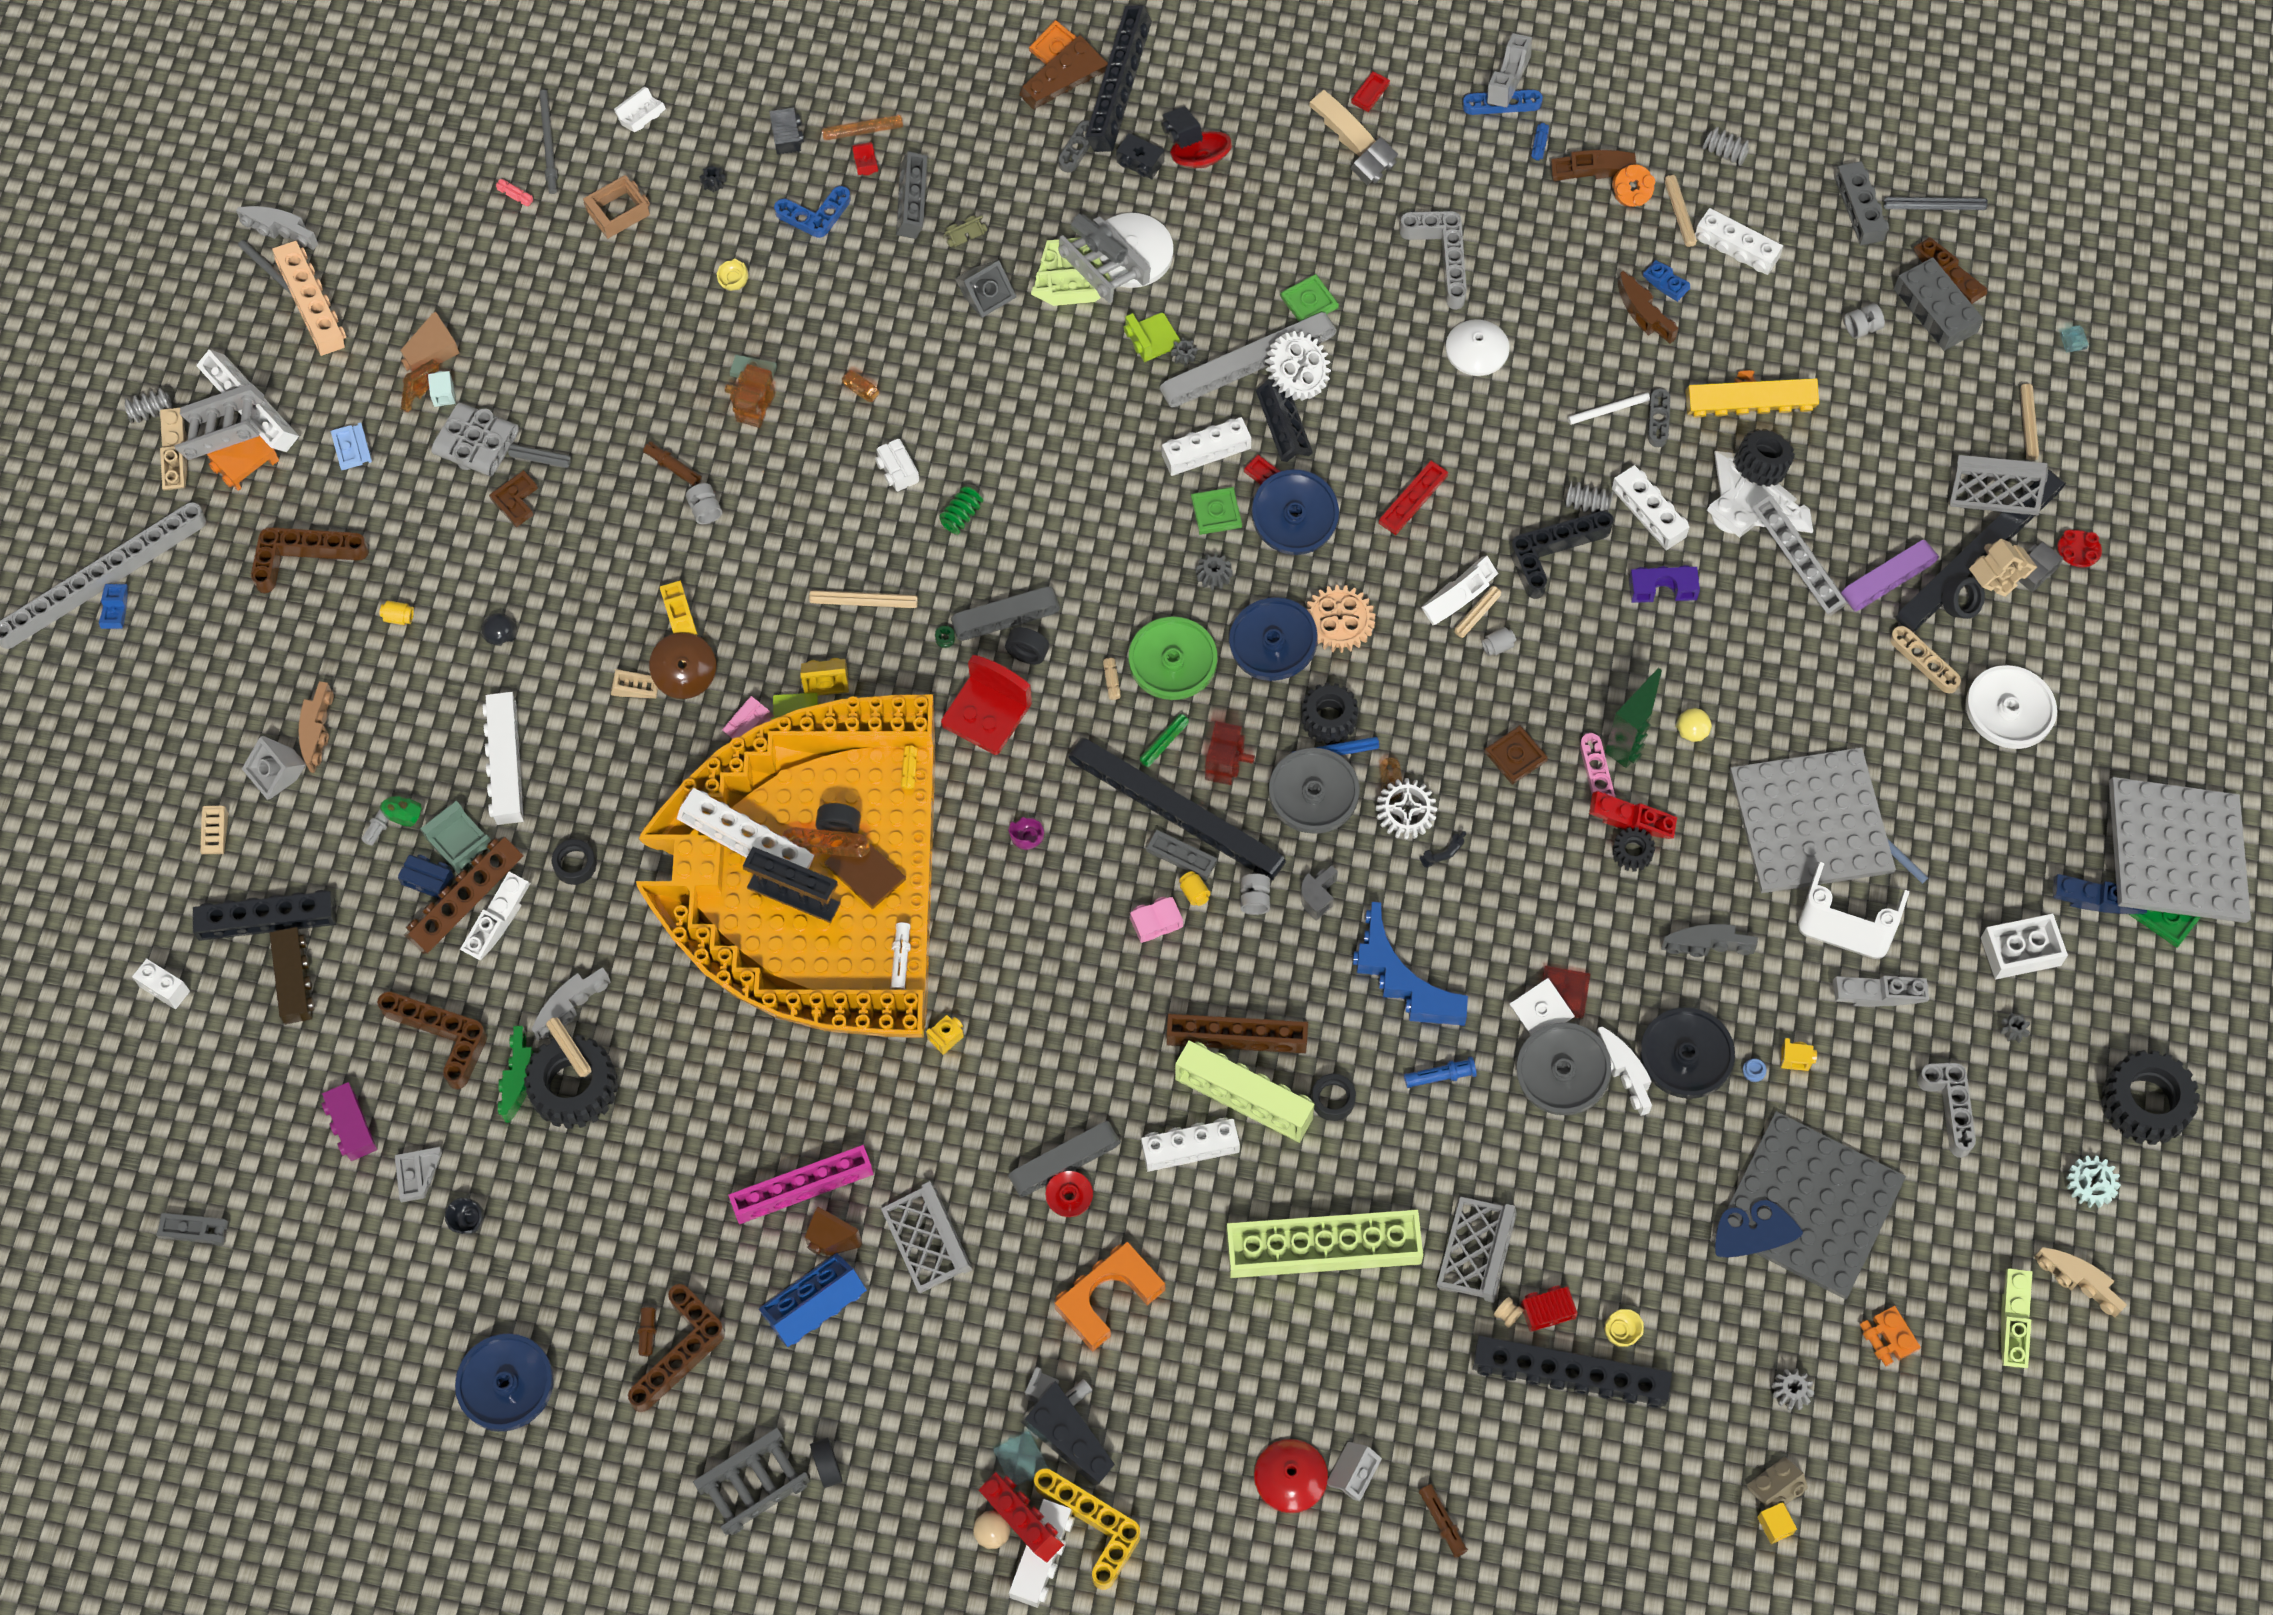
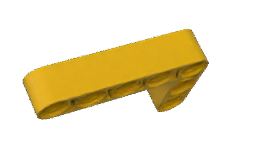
M1039 1470L1035 1474L1034 1484L1036 1491L1051 1502L1072 1509L1074 1516L1111 1538L1092 1570L1094 1585L1101 1590L1110 1588L1140 1541L1139 1525L1134 1520L1052 1470ZM1044 1477H1048L1052 1480V1483L1048 1487H1042L1039 1485V1481ZM1064 1490H1069L1073 1493V1496L1069 1500H1063L1060 1498V1493ZM1084 1503H1091L1094 1506V1509L1089 1513L1083 1512L1080 1508ZM1105 1516H1112L1115 1519V1522L1110 1526L1104 1525L1101 1521ZM1131 1528L1136 1532L1134 1538L1127 1539L1123 1536V1531ZM1113 1550H1120L1123 1553V1557L1119 1560H1113L1109 1555ZM1100 1571H1106L1110 1574V1578L1107 1581H1099L1096 1576Z

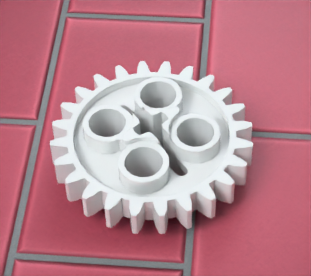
M1295 331L1289 334L1285 333L1275 339V342L1270 345L1271 350L1267 351L1270 358L1265 360L1266 363L1270 364L1266 371L1272 373L1268 379L1275 380L1272 386L1279 385L1278 392L1286 391V398L1292 396L1293 400L1300 398L1301 401L1307 398L1311 399L1321 393V389L1326 387L1324 382L1330 379L1325 374L1331 372L1329 368H1326L1330 361L1324 359L1328 353L1321 352L1324 346L1318 347L1316 345L1318 339L1311 341V335L1308 334L1304 337L1302 331L1298 334Z

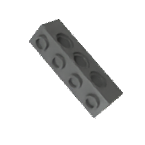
M907 151L900 164L896 235L916 239L923 228L927 171L926 155Z
M1862 161L1838 166L1834 179L1860 246L1884 241L1886 233L1889 231V224L1882 215V206L1880 202H1877L1875 187L1870 184L1868 170L1864 168Z

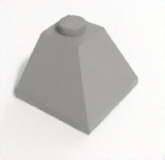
M260 736L242 770L268 800L294 783L306 764L294 749L265 736Z

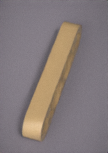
M1899 626L1893 630L1890 637L1891 644L1945 693H1954L1958 689L1961 682L1958 673L1910 629ZM1898 636H1905V639H1897ZM1919 648L1922 650L1923 655L1917 657L1912 654L1911 650ZM1935 663L1939 666V670L1931 671L1927 665ZM1946 680H1947V681H1950V680H1953V681H1954L1953 684H1952V683L1946 684L1945 682H1946Z

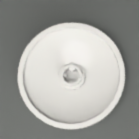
M1124 213L1113 216L1105 221L1151 268L1150 282L1146 285L1157 281L1167 272L1173 259V241L1163 224L1150 216L1139 213ZM1105 255L1099 257L1103 265L1111 262ZM1119 266L1108 272L1111 280H1114L1129 271L1125 267ZM1132 279L1120 287L1137 288L1142 287V285L1137 280Z
M2009 665L1996 666L1982 672L1970 686L1966 697V711L1973 727L1988 741L2005 748L2021 749L2036 745L2049 734L2057 717L2056 700L2049 686L2036 674L2021 667Z

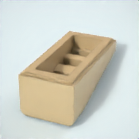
M615 669L611 695L656 699L658 688L650 675ZM620 681H624V686L619 685ZM629 682H633V688L628 687ZM638 682L642 683V689H637ZM647 683H652L650 691L646 690Z
M224 806L202 807L201 854H224L229 813ZM210 824H219V827H210ZM219 833V836H209V834ZM208 842H219V845H208Z

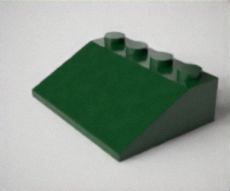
M1659 667L1615 714L1605 753L1625 768L1631 763L1635 764L1642 756L1641 750L1644 748L1645 744L1643 742L1648 736L1646 732L1651 726L1649 722L1662 673Z

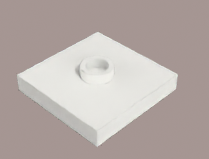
M1549 978L1509 1004L1530 1035L1547 1025L1566 1023L1575 1017Z

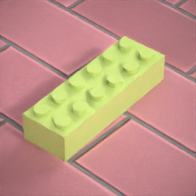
M1188 1041L1175 1064V1080L1299 1143L1313 1120L1315 1104L1312 1103L1310 1098L1305 1095L1298 1096L1292 1093L1283 1084L1276 1085L1270 1082L1267 1076L1260 1073L1255 1074L1249 1071L1247 1066L1229 1061L1222 1053L1216 1052L1215 1054L1207 1050V1047L1202 1043Z

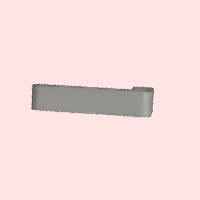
M1453 211L1405 213L1401 217L1400 235L1402 238L1407 240L1442 239L1446 303L1451 309L1457 310L1462 308L1465 304L1467 288L1461 216Z

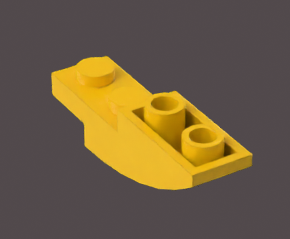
M681 580L660 586L673 634L690 633L697 636ZM682 661L683 666L685 668L687 663L685 661Z

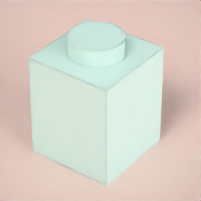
M438 371L428 374L430 397L434 407L455 404L454 384L450 372Z

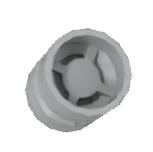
M1875 303L1864 306L1861 310L1857 309L1849 312L1844 317L1846 329L1854 339L1865 336L1868 332L1872 333L1880 330L1885 325L1883 313Z
M698 484L687 491L685 497L698 524H709L720 518L722 509L710 484Z
M1262 874L1243 876L1241 878V893L1243 894L1241 895V911L1251 915L1269 912L1270 896L1268 894L1270 893V878Z

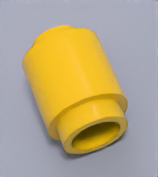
M387 600L385 604L381 605L380 617H383V622L399 625L412 623L414 607L409 606V604Z
M1191 871L1179 879L1180 888L1191 905L1201 906L1209 900L1210 891L1198 874Z

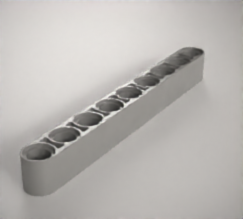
M1325 312L1318 313L1173 377L1160 386V391L1170 407L1180 406L1270 366V364L1265 362L1266 359L1270 358L1267 351L1271 350L1270 345L1275 342V339L1283 334H1289L1293 331L1298 334L1302 331L1304 337L1310 334L1311 341L1318 339L1317 344L1332 338L1336 334V328Z

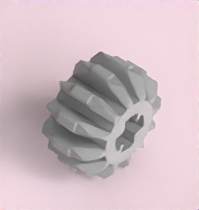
M1785 1369L1783 1375L1778 1374L1775 1377L1777 1382L1772 1384V1388L1776 1390L1773 1398H1781L1778 1405L1783 1406L1786 1403L1788 1411H1791L1793 1406L1801 1410L1803 1404L1809 1405L1811 1402L1809 1397L1814 1395V1391L1809 1389L1812 1387L1813 1381H1805L1808 1376L1807 1373L1799 1376L1798 1369H1794L1792 1374L1788 1369ZM1790 1386L1795 1387L1794 1391L1797 1390L1795 1394L1790 1392L1792 1390L1789 1389Z

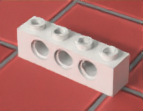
M1634 465L1614 478L1612 490L1665 550H1668L1687 537L1689 530L1687 520L1682 516L1680 517L1675 511L1673 504L1664 499L1660 490L1648 481L1646 474L1642 470H1639Z

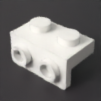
M646 87L640 89L614 109L621 125L633 132L641 130L645 124L659 117L660 113L666 110L663 102L653 98Z

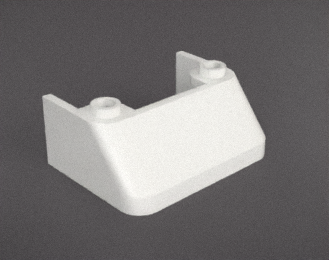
M1820 862L1815 870L1798 922L1800 933L1806 937L1872 959L1883 958L1890 948L1910 891L1905 890L1900 896L1896 911L1883 909L1877 914L1875 922H1871L1830 908L1832 902L1831 892L1826 887L1817 885L1824 863Z

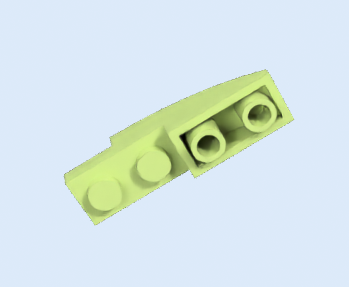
M2006 1269L2005 1291L2002 1294L2001 1352L2003 1366L2028 1368L2031 1319H2029L2032 1271Z

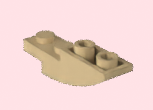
M180 408L160 410L162 489H182L186 486L188 459L175 449V445L187 441L184 418L180 415Z
M2044 1247L2034 1257L2039 1266L2045 1271H2050L2061 1286L2072 1291L2078 1284L2081 1287V1291L2087 1297L2097 1301L2100 1304V1308L2106 1314L2116 1317L2127 1306L2122 1299L2109 1289L2114 1280L2092 1264L2071 1254Z

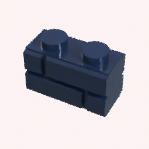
M418 854L417 857L413 855L407 857L404 867H402L398 874V879L403 886L439 899L438 894L446 886H451L454 875L450 870L451 868L445 863L438 862V864L430 862L429 858Z

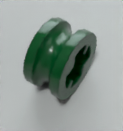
M949 626L939 627L935 631L936 644L941 648L951 647L955 642L954 630ZM946 634L949 639L944 640V638H941V635Z

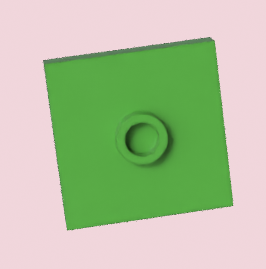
M1316 274L1280 293L1281 299L1299 322L1318 313L1325 312L1328 314L1338 309L1339 306Z
M1234 487L1191 494L1199 535L1242 528Z

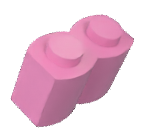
M1160 897L1154 901V904L1148 906L1139 905L1130 913V920L1141 943L1183 927V919L1173 897Z

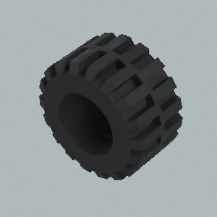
M1754 429V431L1748 432L1742 440L1735 454L1734 464L1737 466V471L1742 473L1741 476L1744 479L1747 478L1749 482L1757 483L1759 486L1765 485L1770 487L1771 484L1775 486L1783 481L1794 461L1795 453H1793L1794 449L1790 446V442L1785 440L1781 434L1778 435L1775 431H1768L1767 429Z
M1325 683L1323 687L1319 684L1315 687V690L1311 689L1308 691V696L1305 695L1302 704L1301 722L1304 731H1309L1308 736L1311 739L1316 737V742L1321 743V740H1323L1325 744L1330 745V741H1334V744H1337L1340 739L1343 741L1348 739V734L1352 735L1357 724L1358 702L1357 699H1354L1352 692L1347 693L1348 688L1345 686L1340 688L1337 683H1334V686H1330V683ZM1331 707L1337 709L1342 715L1337 719L1328 720L1322 718L1317 712L1323 708Z

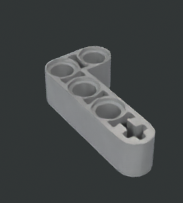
M1958 1063L1928 1064L1917 1078L1918 1086L1928 1092L1942 1091L1950 1151L1956 1157H1966L1976 1144L1967 1072ZM1949 1074L1956 1075L1958 1080L1951 1079ZM1925 1075H1932L1935 1081L1928 1080ZM1952 1096L1959 1097L1961 1099V1102H1955L1952 1099ZM1954 1118H1960L1965 1125H1959Z

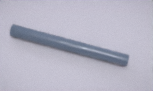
M1888 839L1891 854L1922 884L1929 878Z

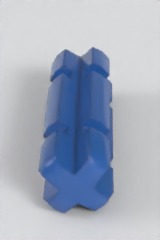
M1545 123L1537 126V134L1535 135L1531 157L1536 161L1543 159L1547 134L1549 133V125H1545Z

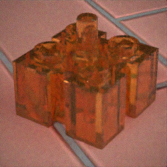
M747 364L745 370L740 372L738 378L740 385L736 387L727 384L725 386V392L731 394L730 401H732L733 412L737 422L757 428L761 427L766 416V410L770 407L776 394L775 387L772 384L773 377L771 371Z

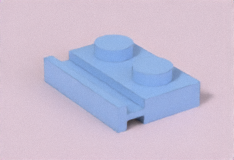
M361 423L353 427L350 425L331 431L341 470L363 465L367 461L369 463L372 462Z

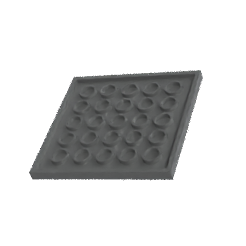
M1776 1111L1727 1210L1730 1208L1744 1210L1750 1220L1749 1227L1755 1229L1757 1223L1753 1221L1751 1216L1752 1206L1761 1200H1768L1778 1205L1798 1224L1803 1234L1788 1244L1755 1254L1846 1300L1906 1176ZM1763 1205L1757 1209V1215L1762 1220H1768L1772 1216V1211L1768 1206ZM1732 1213L1728 1217V1222L1732 1227H1740L1743 1224V1218L1738 1213Z

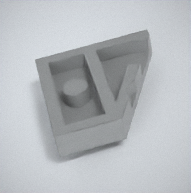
M440 1147L395 1155L401 1203L426 1197L442 1155Z

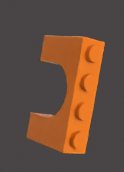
M1128 1242L1123 1246L1121 1244L1116 1246L1110 1252L1111 1256L1105 1261L1103 1259L1098 1261L1092 1267L1093 1271L1087 1276H1080L1074 1282L1075 1286L1068 1292L1067 1290L1062 1291L1055 1299V1310L1092 1352L1111 1337V1330L1093 1311L1090 1305L1091 1294L1098 1285L1111 1280L1124 1282L1134 1290L1147 1306L1165 1291L1163 1280Z

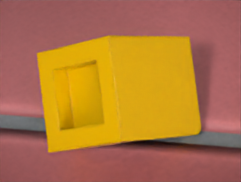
M1779 1503L1762 1511L1757 1517L1771 1544L1793 1535L1797 1530L1784 1503Z

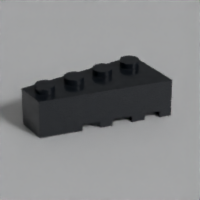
M1056 1381L1049 1384L1020 1420L1025 1427L1093 1485L1100 1484L1115 1465Z

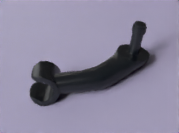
M1462 831L1460 835L1454 834L1447 849L1441 853L1432 854L1431 850L1425 851L1424 856L1419 858L1422 865L1428 868L1436 862L1451 859L1464 844L1463 837L1466 836V832Z

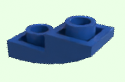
M1657 260L1643 273V276L1654 287L1677 302L1690 289V282L1674 275L1673 268Z

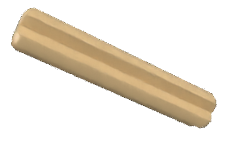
M1492 586L1455 627V634L1460 638L1465 637L1501 596V590L1496 586Z
M557 1017L551 1018L546 1023L547 1028L579 1077L587 1076L591 1072L587 1061Z

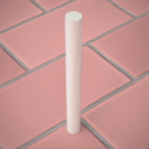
M1647 392L1569 416L1568 422L1572 425L1650 401V395Z

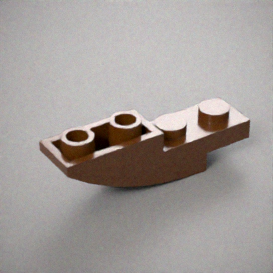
M1616 150L1571 152L1569 157L1551 159L1553 181L1595 176L1596 179L1614 177L1620 169L1628 165H1636L1635 153Z
M1931 237L1914 247V251L1922 263L1933 257L1971 304L1987 295V288L1958 266L1959 259Z
M1622 271L1619 276L1618 288L1628 313L1648 336L1655 331L1671 344L1676 339L1679 329L1676 323L1664 316L1659 308L1652 305L1654 296L1648 289L1638 284L1633 276Z

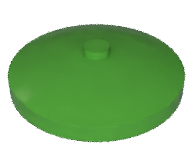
M1181 617L1160 618L1145 625L1133 638L1129 649V668L1136 683L1147 693L1167 700L1185 699L1199 693L1211 682L1217 668V648L1211 635L1198 623Z

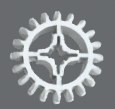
M1408 778L1404 780L1403 785L1399 779L1395 781V786L1389 783L1387 785L1388 790L1383 789L1381 791L1383 797H1378L1377 802L1382 804L1376 806V811L1382 812L1377 815V819H1384L1381 827L1383 828L1388 825V834L1395 830L1396 838H1399L1401 833H1403V837L1406 840L1409 838V833H1411L1414 839L1417 838L1418 832L1424 835L1426 832L1425 828L1430 829L1432 826L1430 821H1435L1436 816L1432 813L1437 811V807L1430 806L1436 802V799H1429L1428 797L1432 794L1431 790L1425 793L1423 790L1426 785L1422 784L1420 788L1417 787V780H1414L1412 785L1409 784ZM1403 793L1401 802L1389 805V801L1394 795ZM1411 794L1416 796L1421 803H1415L1412 800ZM1405 802L1409 806L1408 808H1411L1408 815L1402 810ZM1390 812L1401 818V824L1394 820ZM1424 813L1423 819L1420 822L1410 825L1411 816Z

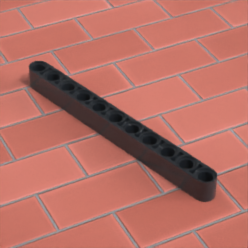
M2049 469L2040 511L2066 485V482ZM2035 481L2029 487L2032 491L2040 486V481ZM2024 491V492L2018 497V499H2020L2021 497H2023L2024 495H2026L2027 492ZM2031 497L2024 501L2023 505L2035 508L2036 502ZM2002 512L1908 602L1895 619L1914 633L1943 605V591L1946 584L1956 576H1974L1969 568L1975 563L1977 558L1988 555L1984 550L1985 545L1993 544L2000 539L2009 542L2036 515Z
M1081 738L1069 753L1068 758L1078 767L1257 874L1266 875L1273 881L1285 865V858L1278 852L1090 740Z

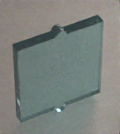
M1029 1431L1014 1439L1009 1438L1008 1442L993 1449L1005 1475L1017 1486L1027 1480L1032 1481L1039 1470L1048 1469Z

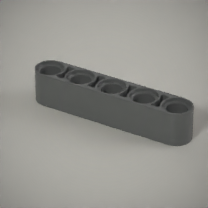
M1044 587L956 613L951 617V622L957 639L964 641L1053 615L1060 610V606L1054 589L1052 587Z
M1105 1121L1016 1168L1008 1177L1018 1195L1024 1197L1048 1185L1055 1175L1064 1171H1074L1113 1150L1121 1141L1110 1122Z

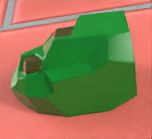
M400 796L389 797L380 805V810L386 818L408 827L413 826L417 822L422 809L421 803Z

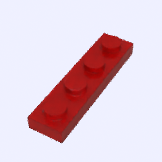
M1430 461L1379 519V524L1394 535H1397L1448 477V471Z

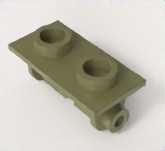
M974 215L964 220L965 223L960 226L953 224L947 227L943 239L948 237L949 239L946 240L948 246L956 248L968 242L965 236L967 233L971 240L984 235L987 227L984 223H980L983 216L976 218Z

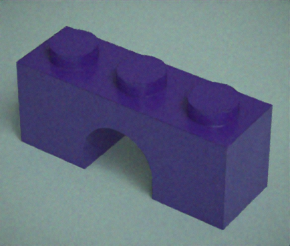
M1683 565L1675 568L1661 566L1650 569L1645 567L1631 569L1629 576L1631 603L1653 602L1656 588L1660 586L1670 588L1674 593L1675 601L1697 600L1700 592L1697 567Z

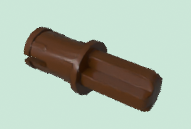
M644 1307L640 1310V1328L637 1330L639 1334L638 1353L640 1356L649 1357L653 1354L654 1335L657 1333L656 1329H654L656 1310L655 1308Z

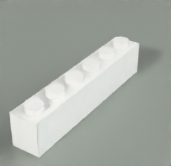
M513 692L486 695V703L483 704L484 717H487V723L484 724L485 737H488V743L485 744V752L490 760V763L486 764L487 776L491 777V783L487 784L488 795L492 797V804L488 806L489 815L494 817L497 825L524 822L516 700Z

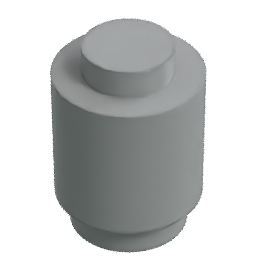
M1504 627L1485 636V639L1481 642L1488 656H1496L1513 648L1516 637L1511 629L1508 630Z

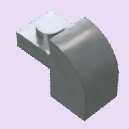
M1332 865L1327 870L1322 869L1319 871L1315 879L1308 873L1302 882L1301 903L1315 921L1333 907L1334 898L1326 891L1327 888L1337 881L1338 871Z

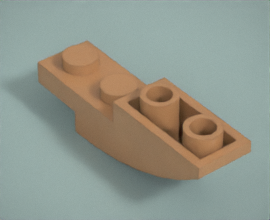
M320 681L313 701L304 699L299 719L301 753L309 771L315 773L316 767L321 764L322 750L329 740V734L324 724L327 719L326 711L328 705L332 704L334 698L329 684Z

